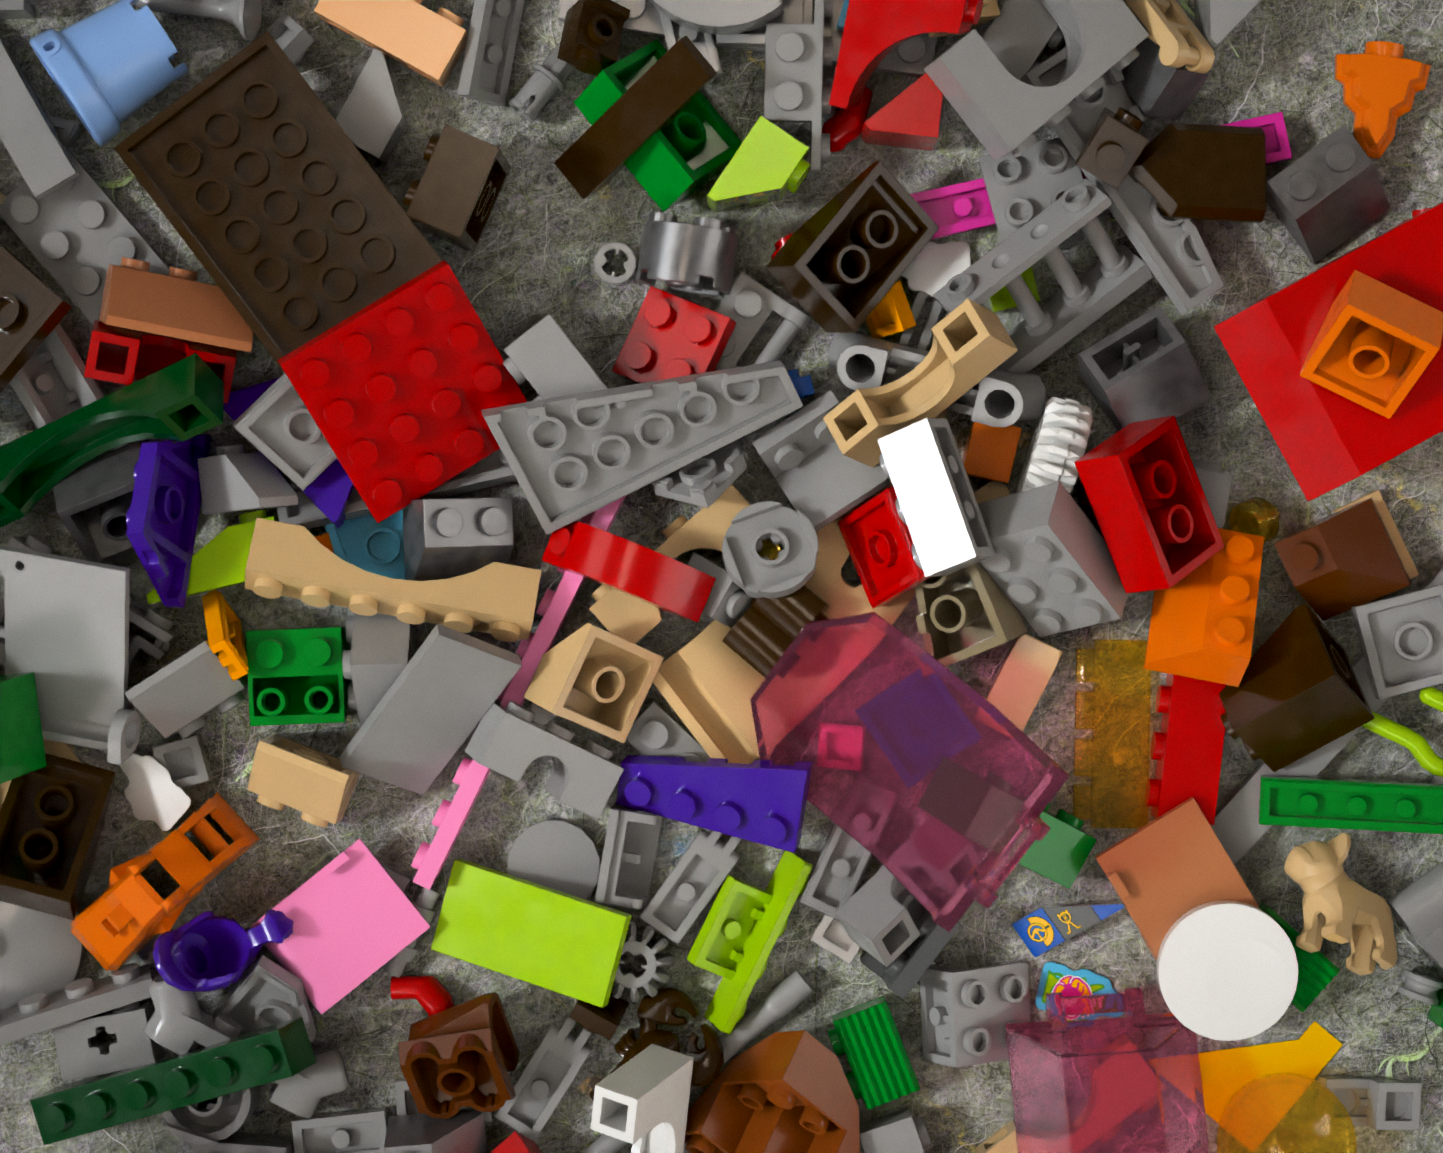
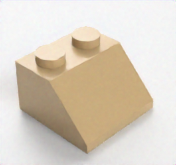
M586 623L543 654L524 698L555 715L625 743L664 657L590 623Z
M274 734L259 740L247 790L259 794L256 801L262 805L281 811L287 805L302 811L300 817L302 820L327 828L329 822L337 824L343 819L360 773L341 767L339 758Z

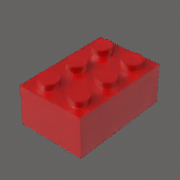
M1174 415L1130 423L1074 462L1126 593L1169 589L1225 547Z

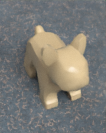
M1341 833L1328 842L1311 841L1295 846L1286 858L1284 869L1285 873L1298 883L1304 891L1302 898L1303 930L1296 938V946L1313 953L1320 951L1323 938L1340 944L1349 942L1351 953L1346 959V969L1359 975L1372 974L1377 962L1380 968L1384 970L1394 967L1397 961V945L1391 907L1383 897L1353 881L1343 868V862L1347 858L1351 846L1350 835Z

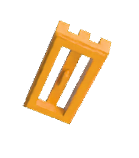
M215 589L202 596L209 648L214 654L218 652L219 662L223 667H228L229 676L235 681L248 674L249 670L241 620L221 592Z

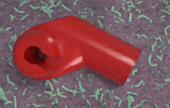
M865 87L859 106L849 109L843 108L824 122L821 133H830V152L843 150L848 143L861 134L873 96L869 88Z
M433 976L391 977V999H416L428 1013V1017L455 1006L452 995Z

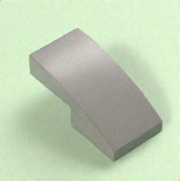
M1319 1075L1316 1122L1323 1126H1369L1375 1130H1420L1422 1083L1388 1078Z

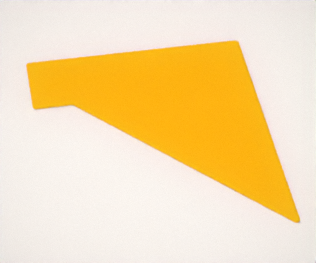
M1313 1022L1297 1040L1146 1060V1064L1248 1149L1254 1151L1342 1047V1043L1318 1023Z

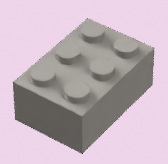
M1060 482L978 503L996 554L979 563L1040 637L1122 618L1128 593L1124 590L1105 539Z

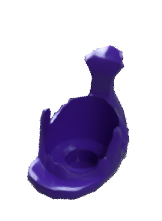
M270 909L260 925L254 928H243L234 918L218 917L212 911H205L179 928L164 932L158 937L153 951L156 969L167 984L181 991L207 992L227 988L228 985L234 984L238 979L242 978V972L255 960L264 944L268 942L283 943L284 939L289 938L293 933L294 921L287 918L282 911Z

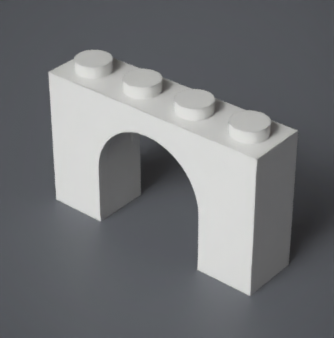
M655 1044L648 1046L595 1085L591 1130L633 1144L631 1153H683L694 1057Z

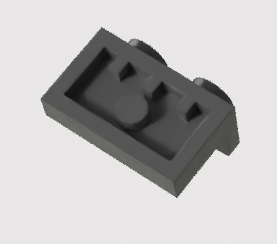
M927 893L915 897L907 907V911L921 935L888 967L866 951L860 956L862 964L881 977L888 989L903 1000L962 925L952 912Z

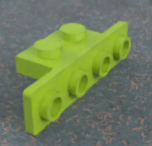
M784 851L766 890L727 875L686 958L693 965L723 977L705 1012V1018L724 1033L730 1034L736 1022L743 1017L749 995L756 981L764 974L767 967V959L777 938L784 933L788 924V916L798 896L803 893L808 883L812 864L796 853Z

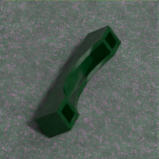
M194 353L1 446L0 528L26 516L38 501L60 480L82 464L105 451L144 439L168 438L184 442L222 424L224 382Z
M299 1017L155 1063L124 1071L96 1075L60 1085L31 1099L30 1102L43 1144L47 1145L292 1077L315 1064L316 1060L303 1018Z

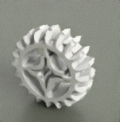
M1051 397L1046 401L1028 448L1016 493L1060 482L1071 495L1078 477V471L1074 462L1084 455L1091 432L1093 415L1090 407L1084 406L1079 401L1070 398Z

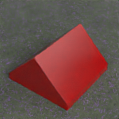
M925 73L866 120L860 137L866 144L932 151L939 134L943 94L927 73Z

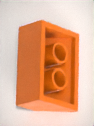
M1218 528L1225 546L1173 587L1154 590L1143 669L1239 687L1251 660L1264 537Z

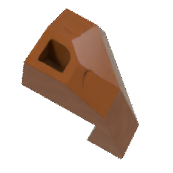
M806 1030L775 1032L733 1058L689 1108L685 1148L689 1153H860L859 1106L838 1057Z

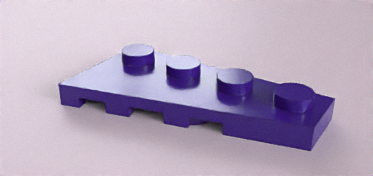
M627 755L621 762V767L624 768V771L618 782L616 804L795 853L800 845L813 762L796 761L793 766L774 765V760H754L752 764L728 763V759L709 758L707 762H689L685 757Z

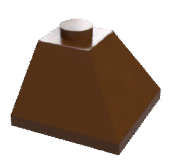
M1372 497L1289 532L1274 543L1294 588L1323 621L1351 610V607L1368 603L1411 585L1409 576Z

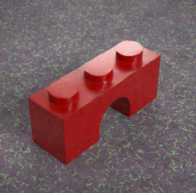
M95 320L84 377L130 385L196 353L224 382L223 403L228 404L237 350L106 325L101 321Z

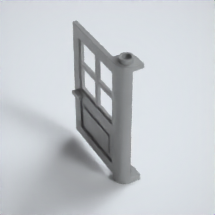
M0 545V576H4L5 626H0V638H5V675L34 672L43 739L107 751V763L122 765L135 751L141 732L139 712L128 709V698L125 695V692L128 691L130 568Z

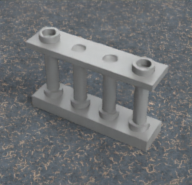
M1086 178L1076 186L1066 190L1062 197L961 274L952 277L944 287L933 294L936 301L950 313L967 298L983 306V302L1004 286L1006 287L1025 319L1008 332L1018 351L996 368L998 370L1009 373H1028L1154 277L1147 264L1124 244L1118 249L1115 248L1097 217L1111 206L1112 202L1107 195ZM1082 228L1100 262L1078 278L1059 245ZM1041 258H1044L1063 291L1040 307L1020 274Z

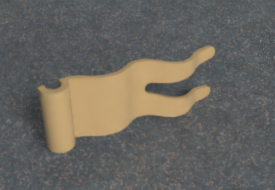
M946 409L935 418H946ZM889 479V485L816 532L818 538L816 569L812 578L805 585L830 605L824 612L829 621L813 640L806 636L801 639L793 649L799 655L798 658L781 677L774 672L769 678H765L728 647L722 640L732 628L715 619L688 644L661 663L652 683L710 758L728 759V763L751 764L754 760L761 758L774 748L869 654L915 596L914 587L888 604L872 609L862 583L857 586L850 585L845 581L842 574V567L850 553L837 522L885 489L891 487V479ZM991 481L974 492L977 504L1010 495L1007 486L998 481ZM752 598V600H751V606L753 605V603L756 601L757 598Z

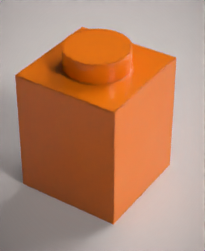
M971 421L962 458L967 476L1008 484L1022 428L1012 425L1004 428L992 427Z

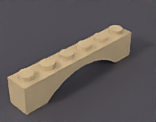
M256 518L245 569V589L253 590L255 594L264 598L292 597L301 599L303 603L313 607H326L329 604L347 607L358 615L373 616L377 613L396 616L398 620L407 624L418 625L429 622L444 625L461 633L478 631L489 633L500 641L514 642L519 639L528 641L534 619L542 570L493 562L474 572L449 579L428 581L393 579L365 571L341 559L323 546L305 526Z

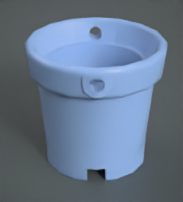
M119 0L58 32L54 29H48L29 40L33 51L87 131L100 146L105 145L121 132L120 124L171 83L189 72L184 62L173 69L170 61L176 58L174 54L178 51L147 5L138 11L134 10L132 6L139 2V0Z

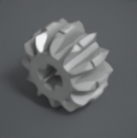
M630 920L627 931L628 936L625 939L615 976L617 984L612 993V996L617 999L622 995L624 987L631 988V1001L638 1002L640 987L642 986L649 996L654 997L657 995L658 990L652 978L661 983H668L670 980V974L659 966L672 965L674 956L668 953L658 954L659 951L669 944V940L664 936L652 943L650 939L654 934L655 928L648 924L646 926L643 936L637 935L636 921ZM630 951L633 956L642 954L645 957L641 964L643 969L637 971L634 966L625 968L622 965L626 959V954L624 953Z

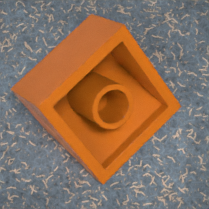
M1355 270L1331 305L1300 370L1299 376L1390 419L1440 349L1443 334V312Z

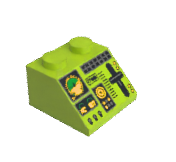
M760 116L707 194L708 207L715 212L781 200L787 190L795 194L810 171L809 167L811 164L807 162L809 147L763 116Z

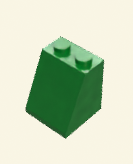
M34 672L0 675V784L47 766Z

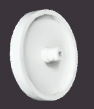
M1221 900L1208 902L1183 914L1166 933L1157 957L1158 985L1172 1014L1191 1031L1214 1040L1237 1041L1247 1039L1270 1028L1288 1009L1293 1000L1298 982L1296 953L1285 931L1270 915L1261 909L1239 901Z

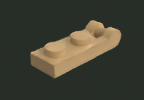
M1125 0V4L1145 26L1149 34L1148 38L1160 46L1159 59L1164 66L1181 68L1185 65L1187 70L1201 74L1211 69L1215 58L1213 48L1176 0Z

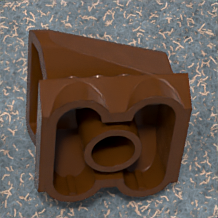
M496 992L480 995L412 1023L408 1041L398 1042L400 1067L419 1114L425 1113L436 1119H448L455 1116L461 1107L471 1106L481 1112H493L502 1108L506 1100H511L516 1096L507 1072L515 1070L519 1061V1049Z

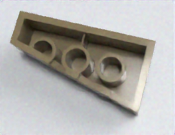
M979 562L946 576L930 577L915 586L919 614L915 616L919 635L923 634L926 657H923L925 674L1028 633L1018 609Z

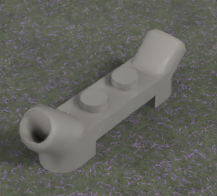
M857 330L855 333H837L829 347L828 362L830 367L838 373L843 384L856 391L858 388L883 386L903 377L918 366L929 352L873 338ZM995 369L946 409L970 415L973 422L1004 428L1014 424L1016 421L1036 420L1045 404L1046 390L1040 377L1035 374L1009 373Z
M161 975L151 982L149 992L155 1011L145 1026L144 1033L159 1045L178 1055H182L189 1051L194 1041L208 1047L244 1035L241 1032L243 1027L235 1020L222 1014H218L214 1018L202 1012L195 992L181 991L167 984ZM332 1049L315 1054V1064L292 1077L274 1081L270 1089L269 1101L295 1115L311 1118L322 1097L345 1091L349 1084L348 1073L341 1052Z

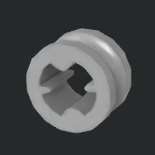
M610 242L603 245L597 251L594 258V268L604 283L611 286H621L628 283L634 277L637 270V260L633 251L627 245L621 242ZM613 251H616L617 257H619L621 252L628 257V260L623 264L626 272L616 277L614 271L609 276L603 270L608 264L605 256Z
M1404 969L1403 975L1406 977V983L1403 986H1399L1397 992L1418 1001L1439 1006L1440 1000L1437 998V992L1443 989V982L1430 976Z

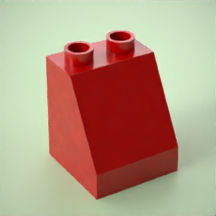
M1443 202L1269 294L1214 326L1217 335L1308 502L1367 473L1443 431V334L1439 351L1390 419L1299 376L1300 370L1331 305L1355 270L1443 312Z

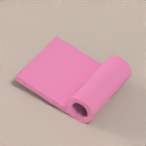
M358 839L272 908V910L282 911L287 918L294 921L293 933L289 938L284 939L283 943L268 942L265 946L285 970L302 980L307 998L318 1012L323 1014L431 926L364 842ZM265 915L262 916L250 927L254 928L260 925Z

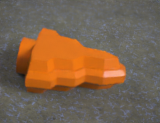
M1370 41L1365 43L1364 53L1335 55V80L1343 85V104L1354 114L1353 136L1370 159L1378 160L1395 137L1397 119L1411 111L1415 94L1426 89L1431 65L1403 58L1404 45L1394 42Z

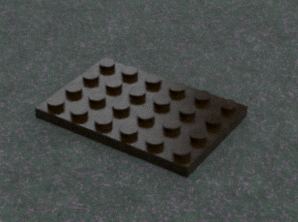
M268 31L114 147L279 366L278 359L442 261Z

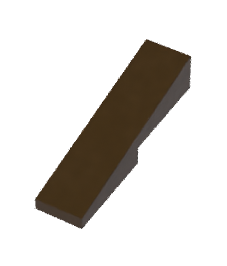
M684 36L575 141L554 164L583 199L589 197L605 187L656 133L666 128L711 81L717 72L691 40Z

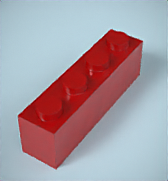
M1167 673L1166 685L1159 684L1156 695V713H1162L1160 732H1153L1150 747V758L1157 760L1155 779L1148 778L1145 791V806L1152 807L1151 815L1155 818L1193 797L1208 823L1214 825L1225 727L1221 720V714L1226 712L1219 693L1225 688V684Z

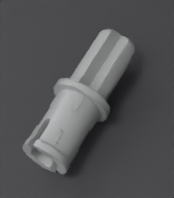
M560 43L541 65H534L533 70L535 73L517 95L509 101V105L518 112L529 98L532 99V102L520 115L529 122L535 120L536 115L556 91L562 92L565 89L563 83L575 69L573 65L557 58Z

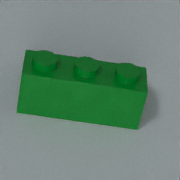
M658 39L652 41L603 69L573 103L587 118L588 122L593 125L667 50ZM699 92L671 123L656 133L625 166L661 210L665 212L691 195L730 162L742 142L704 95Z

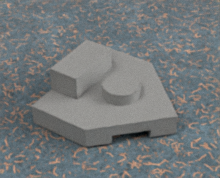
M739 439L652 482L655 494L709 508L747 469Z
M263 955L259 959L255 958L250 966L242 972V978L238 979L236 983L231 984L227 996L214 1010L212 1017L216 1018L218 1014H222L235 1020L243 1027L241 1032L244 1034L302 1017L310 1043H313L316 1035V1028L302 980Z

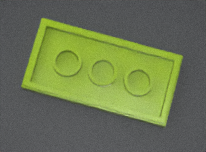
M459 858L453 862L431 950L603 1008L609 1002L632 915Z

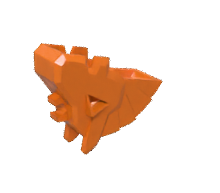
M216 792L163 841L158 842L146 853L111 868L108 888L72 920V934L105 970L117 971L156 934L170 931L183 909L201 893L204 886L257 843L260 838L221 795ZM210 814L234 842L229 845L204 818L205 816ZM191 831L213 855L214 859L209 861L185 834ZM155 860L180 886L165 900L141 875Z

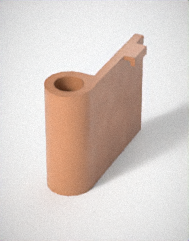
M1190 797L1094 856L1138 927L1143 941L1156 961L1166 933L1189 910L1208 902L1221 900L1244 902L1259 908L1193 797Z

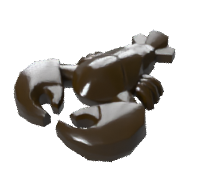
M672 987L657 989L658 993L654 997L648 994L643 997L637 1010L640 1037L636 1040L635 1030L631 1028L628 1029L627 1034L620 1038V1041H617L615 1050L623 1060L617 1064L612 1072L651 1044L680 1053L677 1036L670 1031L657 1030V1023L675 1026L688 1024L685 1017H678L674 1014V1011L680 1007L696 1019L700 1015L696 1003L685 992ZM706 1023L700 1026L705 1038L704 1048L699 1049L697 1045L699 1037L694 1031L689 1037L685 1055L694 1057L691 1086H705L718 1076L724 1064V1047L717 1033ZM593 1077L589 1082L593 1089L589 1094L592 1100H594L595 1085L602 1080L597 1077Z

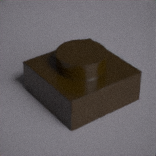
M612 993L608 1005L603 1008L577 1000L569 1018L580 1023L587 1031L599 1034L610 1040L618 1028L629 1002L620 997L618 999L613 997Z

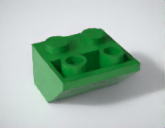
M346 626L255 629L246 631L250 726L346 722L348 685L350 679H344L342 666L343 650H350V644H347Z

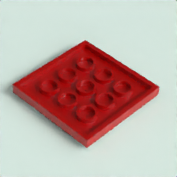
M445 260L277 360L377 524L411 504V500L419 499L500 449L481 410L527 402L517 382L502 362L504 360Z

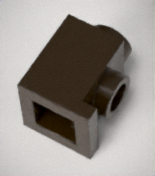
M578 0L566 12L557 58L573 65L583 73L592 74L597 77L603 69L617 61L624 22L629 18L630 10L611 0Z

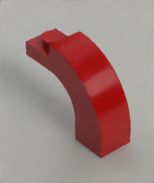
M579 521L572 522L552 532L541 561L599 582L664 611L697 623L716 578L680 561Z

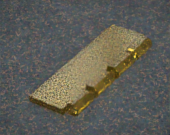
M1094 640V649H1076L1075 682H1093V691H1075L1074 729H1092V738H1074V776L1091 777V785H1073V815L1080 819H1090L1091 828H1141L1148 824V806H1145V791L1149 778L1151 670L1143 669L1147 640Z

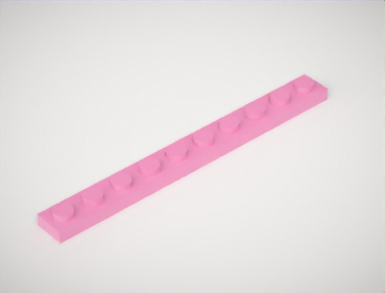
M626 496L582 517L580 522L609 532ZM557 568V571L564 575L556 591L550 588L546 590L536 610V614L543 616L535 634L530 632L528 641L521 640L517 648L516 654L520 655L522 666L497 698L501 701V706L507 708L510 701L523 706L526 700L524 695L544 653L551 649L586 579L585 577ZM464 757L452 781L459 785V788L452 802L446 799L442 801L432 821V825L439 829L431 844L425 841L422 842L412 861L411 867L418 870L412 882L428 890L433 887L491 769L477 763L474 759L471 760Z

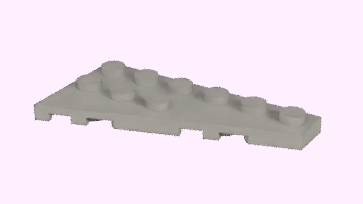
M781 360L483 409L481 412L546 535L803 407V404Z

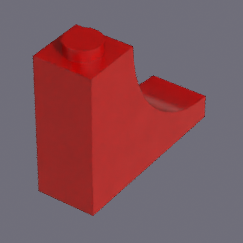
M849 0L829 105L844 109L859 106L866 84L875 68L893 49L908 39L930 32L954 34L970 32L971 24L977 25L980 19L983 0Z

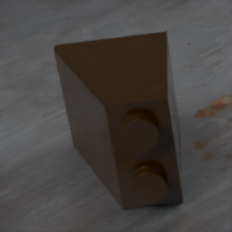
M1305 603L1296 607L1251 657L1239 687L1226 685L1219 693L1226 711L1221 714V720L1229 735L1234 740L1241 738L1251 758L1254 761L1261 758L1273 772L1375 719L1344 647Z

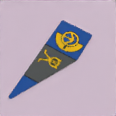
M1124 905L1041 907L1016 921L1012 926L1033 956L1037 957L1123 909Z

